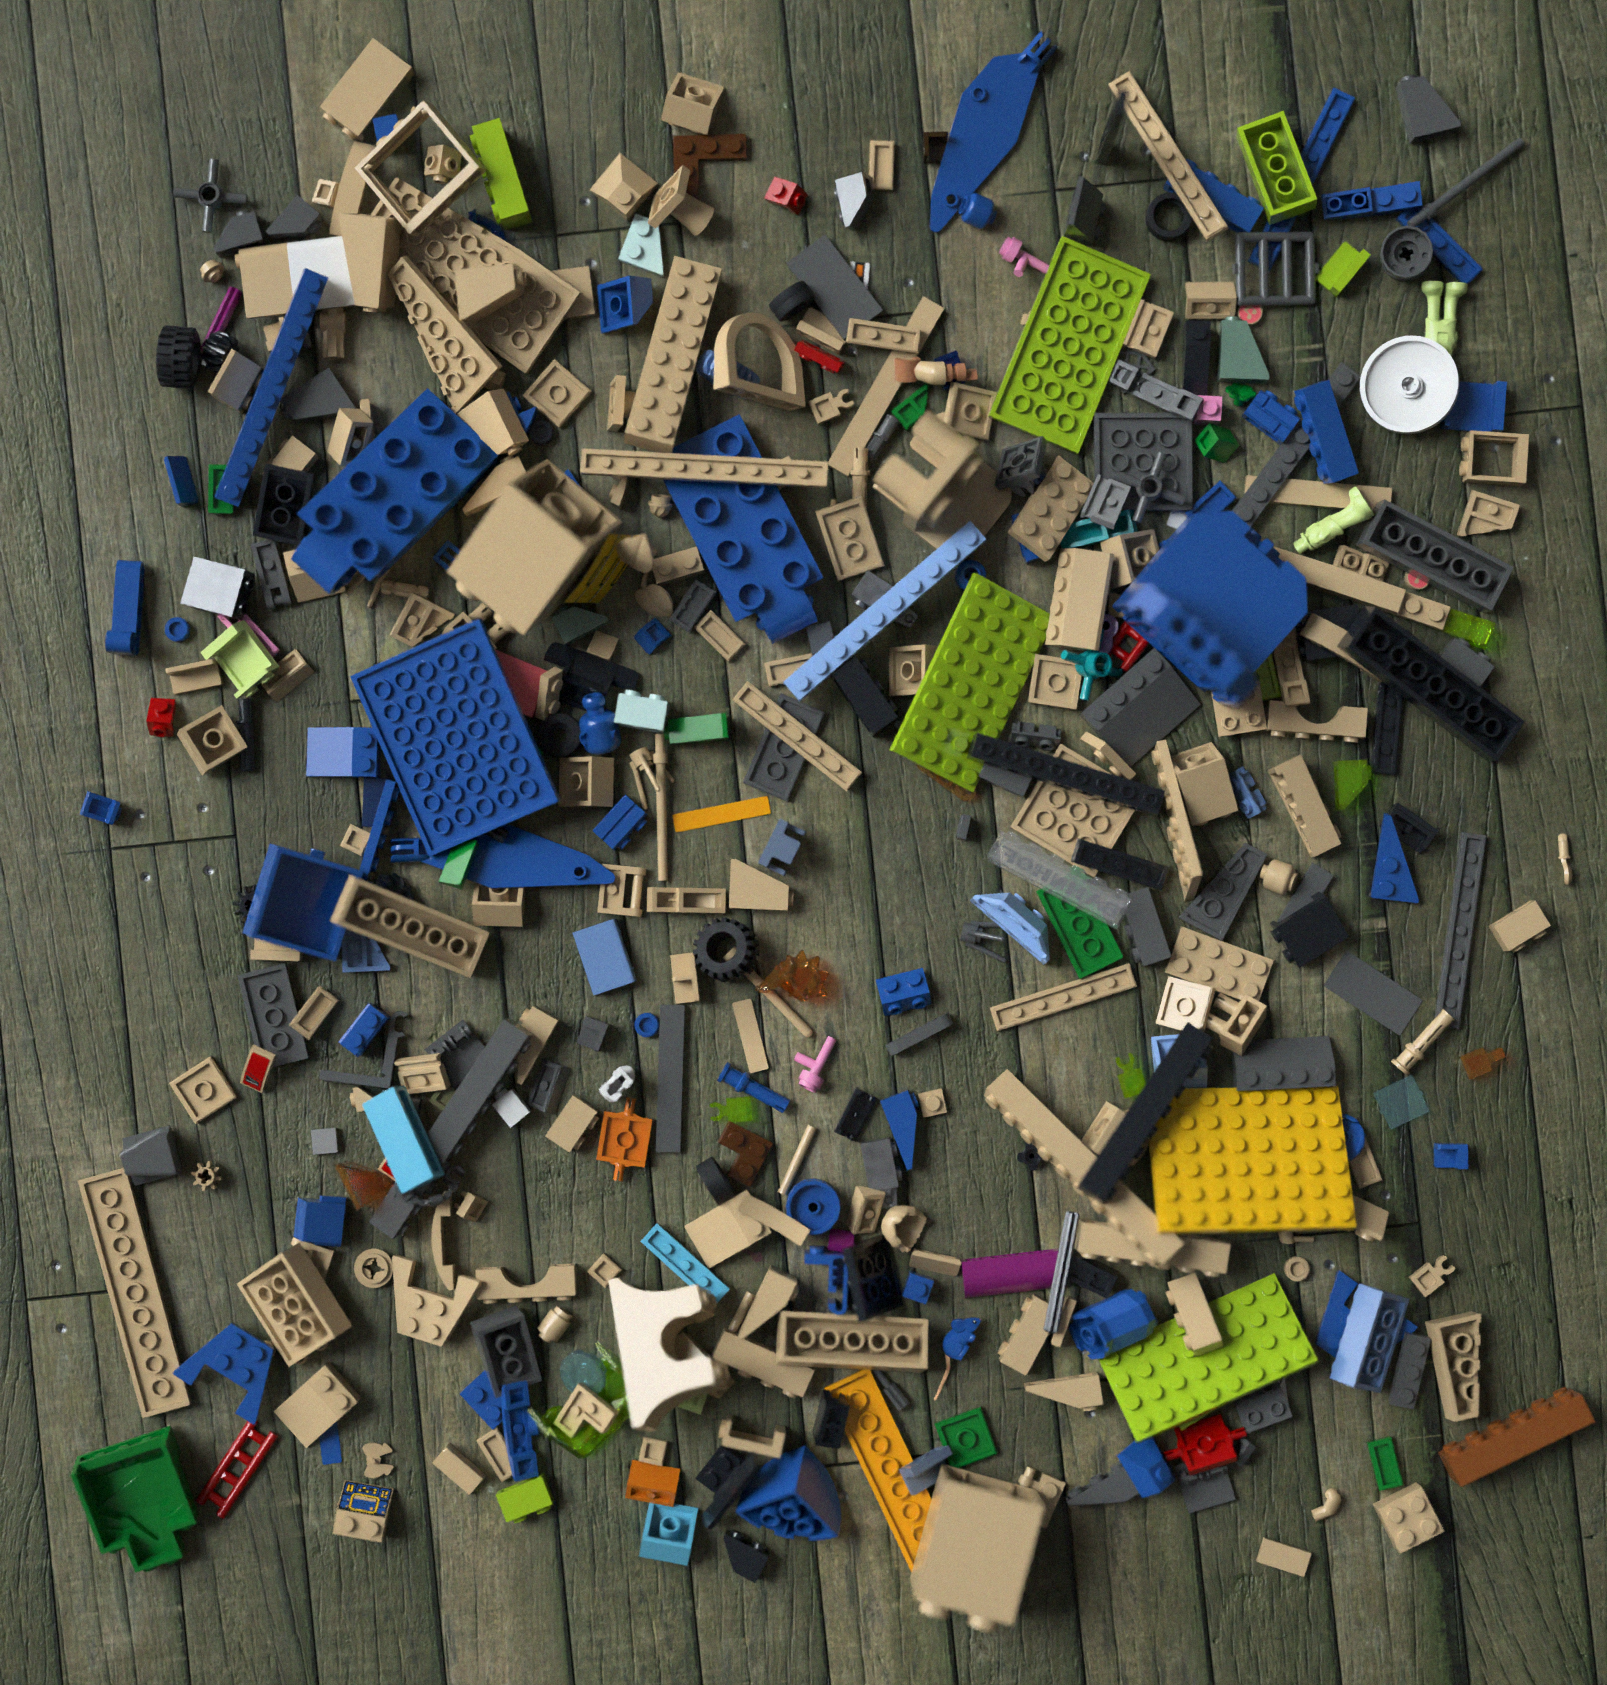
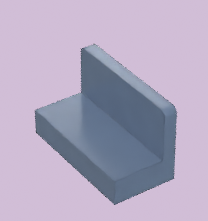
M948 1445L936 1447L899 1469L911 1495H916L936 1483L941 1463L948 1465L945 1458L952 1455Z

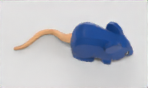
M970 1317L954 1319L952 1321V1329L945 1335L942 1341L946 1370L934 1398L935 1401L939 1397L949 1375L950 1358L962 1360L969 1348L968 1343H972L976 1337L973 1332L982 1320L980 1318Z

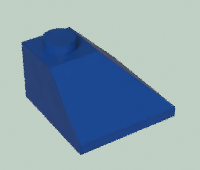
M629 275L597 285L601 334L638 324L653 303L651 278Z
M1154 1437L1139 1444L1134 1440L1117 1454L1142 1498L1162 1492L1175 1480V1473L1169 1462L1166 1461Z

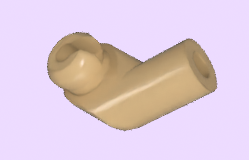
M1328 1489L1325 1492L1327 1499L1325 1504L1311 1510L1315 1522L1336 1513L1341 1503V1495L1338 1494L1336 1489Z

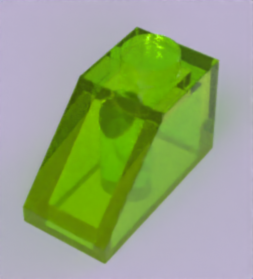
M1367 760L1333 762L1335 811L1344 810L1367 786L1368 780H1371V766L1367 765Z

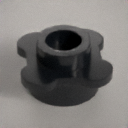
M1026 1143L1025 1149L1017 1155L1018 1161L1028 1165L1031 1171L1038 1169V1164L1043 1158L1038 1154V1149L1032 1143ZM1034 1154V1157L1030 1158L1029 1155Z

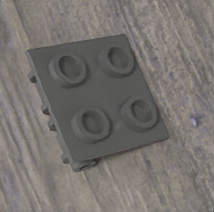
M463 1019L424 1050L428 1054H441V1063H444L449 1082L455 1088L464 1080L485 1047Z
M1278 1381L1233 1401L1246 1434L1293 1417Z
M1185 1463L1174 1466L1188 1513L1236 1500L1227 1472V1465L1191 1476Z

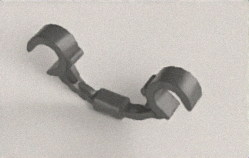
M460 1166L448 1168L443 1180L448 1185V1192L443 1196L438 1194L429 1197L428 1200H419L413 1194L415 1190L408 1192L409 1195L405 1203L417 1204L423 1207L429 1205L433 1207L442 1204L443 1201L451 1197L452 1193L457 1191L460 1181L453 1180L450 1174L457 1173L463 1177L465 1171ZM398 1184L394 1188V1198H396L397 1192L400 1190Z

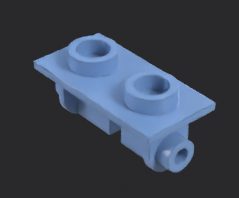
M1242 766L1228 774L1233 793L1239 802V807L1248 819L1267 809L1265 806L1267 803L1259 789L1253 792L1249 789L1255 785V782L1248 769L1245 770Z

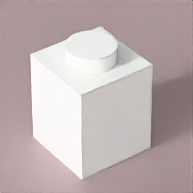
M505 1088L494 1097L496 1102L492 1106L510 1128L531 1112V1109L514 1088L510 1091H507Z

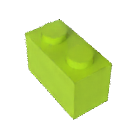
M544 1472L537 1477L529 1478L501 1489L496 1494L506 1522L513 1520L514 1524L527 1519V1514L536 1511L537 1514H541L550 1510V1505L554 1502Z

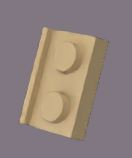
M1141 299L1122 346L1129 347L1136 352L1155 359L1174 312L1152 303L1149 304Z
M441 1054L398 1058L394 1065L398 1067L397 1074L401 1086H405L409 1094L447 1089L450 1086L444 1063H441L440 1060Z

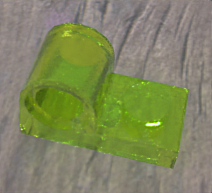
M1450 608L1443 630L1440 629V631L1457 638H1462L1477 648L1488 649L1496 623Z

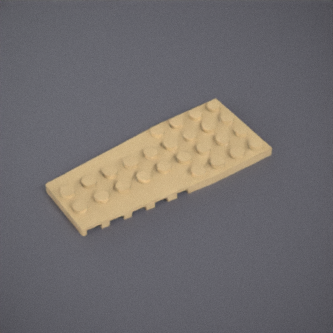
M395 178L388 188L412 218L433 199L399 178ZM381 200L371 214L395 218ZM450 208L445 210L419 237L409 235L401 225L399 259L407 256L458 315L455 270L512 263L523 268V272H526L528 286L524 287L525 293L480 321L472 324L465 322V324L483 344L528 374L582 293L520 249Z

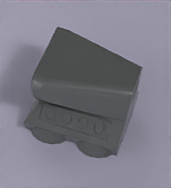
M170 1125L122 1138L123 1151L120 1152L121 1161L126 1176H131L135 1186L182 1173V1162L175 1135Z

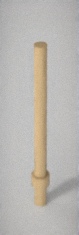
M655 734L653 763H656V780L661 789L660 792L656 791L658 881L668 880L665 763H668V753H665L664 734Z

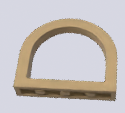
M745 313L729 319L719 330L715 342L713 390L788 411L805 407L801 359L799 353L794 351L796 346L790 336L777 322L759 313ZM742 327H755L764 332L774 343L782 364V391L737 377L735 341Z

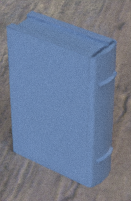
M616 918L573 932L593 996L637 981L633 970L634 967H632Z

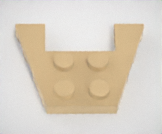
M397 1254L393 1255L397 1333L441 1347L445 1346L460 1322V1317L466 1307H469L473 1300L472 1297L481 1287L483 1281L466 1275H460L454 1298L412 1286L411 1283L417 1260Z

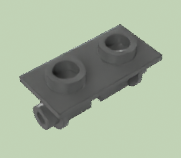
M1021 721L1012 723L1010 743L1022 747H1037L1044 751L1057 750L1059 747L1061 729H1057V726L1039 724L1038 732H1034L1035 723Z

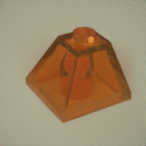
M347 1160L335 1165L357 1210L388 1194V1188L391 1187L386 1175H381L378 1170Z

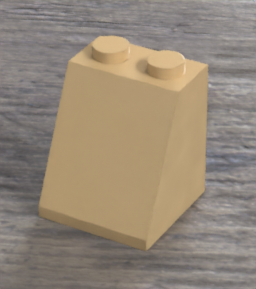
M513 263L455 270L459 319L470 324L476 323L525 293L524 287L528 286L526 272H523V268Z
M1212 742L1171 756L1187 820L1191 826H1201L1208 823L1209 820L1218 817L1225 818L1230 816L1232 812L1238 811L1225 760Z

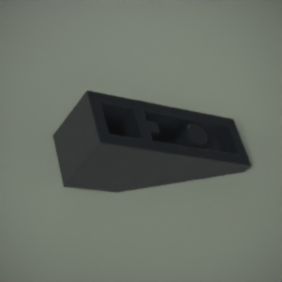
M1186 321L1183 326L1182 389L1197 396H1207L1211 321Z

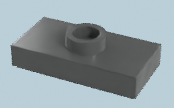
M695 579L669 620L690 634L716 595V592Z

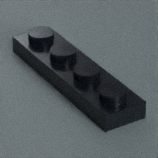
M1079 838L1070 861L1158 890H1162L1169 869L1167 866Z

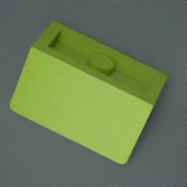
M1343 242L1316 275V281L1337 297L1371 254L1364 249L1359 253L1350 244Z

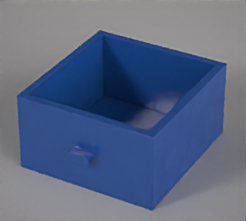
M270 843L242 933L254 939L336 961L346 928L330 920L349 875L361 879L363 871L325 860L323 858L326 852L311 848V853L308 855Z

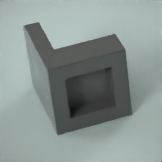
M585 1016L577 1043L599 1052L610 1024L590 1016Z

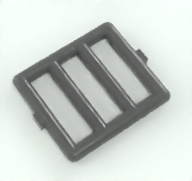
M1238 232L1235 235V264L1232 265V275L1236 274V303L1239 306L1315 304V274L1319 273V263H1315L1314 233ZM1245 242H1258L1259 296H1246ZM1268 242H1282L1283 296H1269ZM1292 242H1305L1306 295L1293 296Z

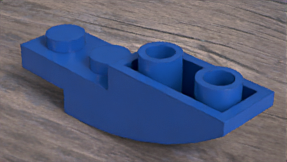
M1420 181L1321 195L1324 220L1381 216L1399 213L1398 211L1423 207Z

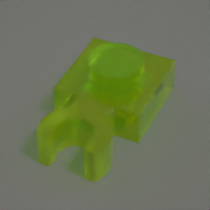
M1127 1053L1129 1057L1127 1064H1122L1120 1058L1115 1057L1116 1065L1123 1071V1073L1117 1075L1125 1099L1138 1095L1146 1084L1141 1068L1133 1069L1135 1059L1132 1053Z
M751 1096L726 1098L727 1105H722L719 1102L709 1104V1107H717L720 1110L719 1115L710 1117L712 1121H718L723 1116H728V1121L732 1122L753 1121Z

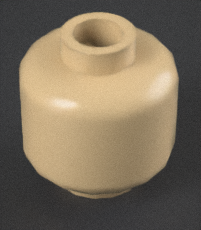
M1277 859L1272 860L1269 865L1264 864L1260 873V878L1263 879V887L1281 895L1293 890L1298 877V873L1295 872L1293 865Z

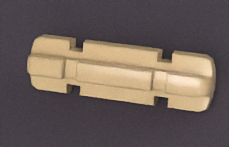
M384 580L381 584V592L383 594L391 595L394 593L395 596L409 598L411 593L414 592L426 599L429 596V588L425 586L416 587L412 584L400 582L394 584L393 581Z

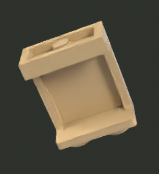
M728 1414L727 1420L722 1419L718 1437L723 1438V1446L780 1458L785 1437V1426L776 1424L773 1438L732 1430L733 1415Z

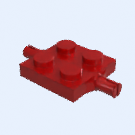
M1221 1414L1194 1422L1183 1430L1179 1427L1174 1428L1178 1448L1164 1451L1167 1462L1181 1457L1191 1476L1237 1461L1233 1449V1441L1247 1437L1244 1427L1229 1431L1224 1425Z

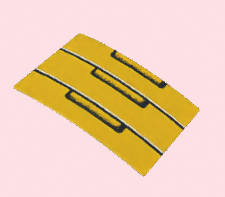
M608 534L590 570L572 594L565 600V603H599L628 565L618 556V543L623 539L639 535Z

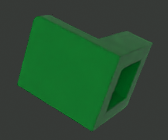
M1211 423L1195 439L1204 457L1223 463L1239 447L1238 442L1229 429Z

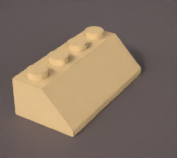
M1078 548L1060 549L1045 645L1065 650L1099 651L1114 554Z

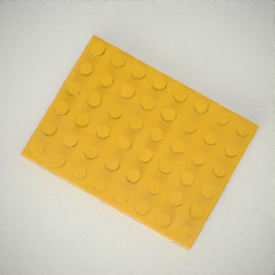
M1338 1086L1236 1091V1088L1185 1089L1179 1099L1173 1098L1169 1106L1173 1107L1165 1120L1159 1119L1155 1125L1159 1127L1152 1140L1148 1139L1158 1234L1354 1230L1356 1228Z

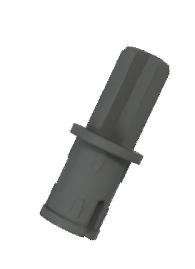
M887 414L878 431L873 432L874 437L867 446L869 448L868 460L872 462L877 459L885 445L890 443V437L900 424L896 418Z

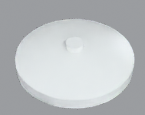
M1421 336L1398 337L1380 346L1366 362L1360 380L1361 399L1369 415L1385 429L1401 434L1424 432L1444 420L1454 407L1460 384L1458 369L1450 354L1437 342Z

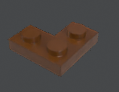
M730 1120L717 1141L719 1144L738 1153L727 1175L751 1186L773 1143Z

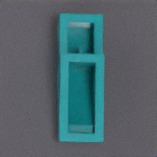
M1130 509L1121 511L1114 529L1092 522L1090 518L1073 522L1061 540L1062 549L1080 548L1099 544L1101 541L1118 535L1138 532L1136 522L1132 521L1134 512Z

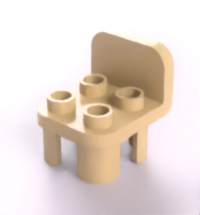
M928 410L913 428L915 436L910 442V447L937 470L927 480L901 458L892 455L873 479L876 484L872 488L904 512L902 523L934 550H937L969 521L985 537L1008 508L1011 501V489L1009 487L999 491L994 486L997 472L985 464L983 459L976 454L979 446L976 440L968 434L964 437L961 436L933 412Z

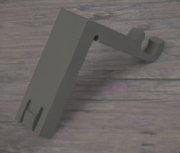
M397 1011L391 1016L382 1069L385 1077L321 1070L319 1079L329 1083L335 1082L382 1089L392 1088L399 1038L406 1036L403 1032H396V1020L400 1016L406 1018L409 1015L404 1011Z

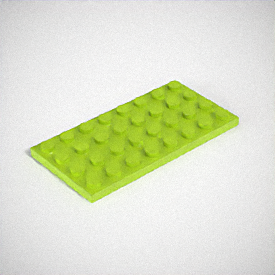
M1062 236L988 417L1034 437L1043 436L1048 443L1077 455L1151 274Z
M972 573L891 745L890 751L969 792H974L980 779L978 776L984 764L967 759L973 735L980 733L999 739L1034 664L1035 654H1039L1046 639L1050 613L985 577Z
M1275 1273L1207 1303L1222 1340L1223 1347L1195 1357L1193 1350L1188 1351L1184 1343L1183 1336H1186L1184 1327L1179 1328L1176 1319L1173 1318L1154 1327L1153 1333L1148 1337L1119 1349L1105 1358L1098 1359L1137 1444L1318 1363V1359Z

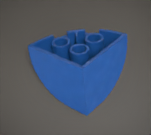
M806 1446L780 1455V1458L775 1457L760 1468L743 1490L736 1512L750 1524L759 1529L761 1526L774 1530V1535L794 1540L795 1536L809 1537V1541L826 1540L838 1537L840 1531L841 1509L835 1485L827 1469Z

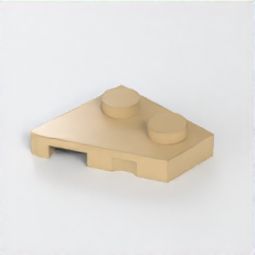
M412 592L389 635L413 647L423 637L437 630L438 626L448 619H452L455 614Z
M1087 731L1080 738L1094 751L1093 754L1102 763L1106 762L1110 766L1108 770L1113 775L1122 776L1129 780L1136 775L1106 742Z

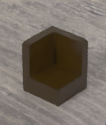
M948 132L923 133V163H941L947 144Z

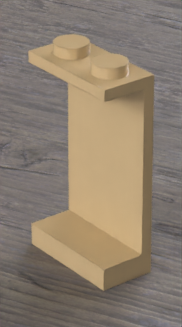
M372 38L321 104L320 108L324 113L322 117L333 126L336 123L343 128L342 133L351 140L357 138L362 142L364 140L363 131L405 78L409 81L414 75L412 67Z

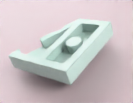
M635 214L618 260L663 277L659 226L655 229L648 224L649 218Z

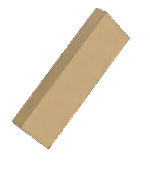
M849 318L846 343L918 354L922 329Z

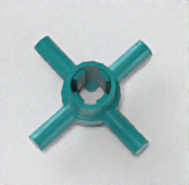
M1104 629L1101 632L1099 651H1084L1079 655L1067 650L1061 653V658L1075 663L1077 673L1084 677L1080 700L1089 701L1094 679L1107 675L1119 679L1123 675L1122 669L1112 666L1111 657L1107 653L1100 652Z

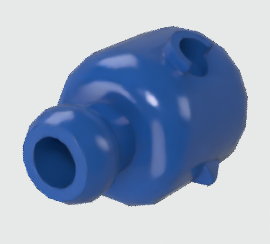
M599 692L590 693L583 697L582 705L587 710V713L583 714L579 720L580 742L585 750L593 755L610 753L621 744L619 725L614 723L615 713L609 709H604L605 698Z

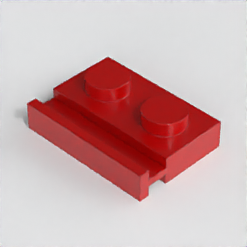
M804 339L798 341L794 351L800 353L799 356L810 362L815 361L821 364V368L831 373L841 371L846 362Z

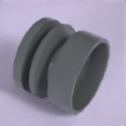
M1402 226L1391 231L1384 239L1380 251L1381 265L1387 275L1403 282L1416 280L1422 276L1430 266L1433 253L1431 240L1418 227ZM1406 249L1407 252L1413 253L1410 255L1409 261H1406L1405 258L1400 259L1399 256L1402 255V250Z

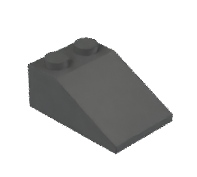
M1079 176L1075 186L1063 236L1091 247L1093 240L1098 241L1101 226H1097L1098 216L1103 217L1106 203L1102 202L1103 193L1085 177Z
M517 1306L470 1322L475 1343L495 1398L502 1396V1385L526 1380L528 1386L542 1381L524 1314Z

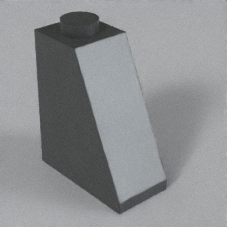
M1413 74L1401 78V81L1396 86V92L1409 144L1456 133L1461 127L1460 120L1424 76L1416 77Z
M329 367L280 400L284 405L280 409L288 420L292 418L296 423L336 418L339 408L357 409Z

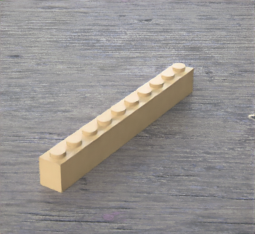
M1008 1069L986 1088L984 1096L988 1105L993 1109L997 1108L1003 1114L1005 1122L1010 1126H1015L1020 1131L1024 1141L1028 1144L1032 1143L1038 1149V1154L1045 1161L1049 1160L1055 1166L1056 1172L1073 1184L1074 1190L1079 1195H1085L1091 1201L1092 1208L1099 1214L1103 1213L1109 1219L1108 1223L1116 1231H1121L1127 1237L1126 1241L1134 1249L1138 1248L1144 1254V1259L1152 1267L1156 1266L1160 1270L1181 1250L1184 1243L1175 1234H1158L1156 1215L1120 1180L1114 1186L1118 1190L1112 1200L1108 1201L1106 1199L1103 1204H1100L1077 1188L1079 1182L1096 1159V1156Z

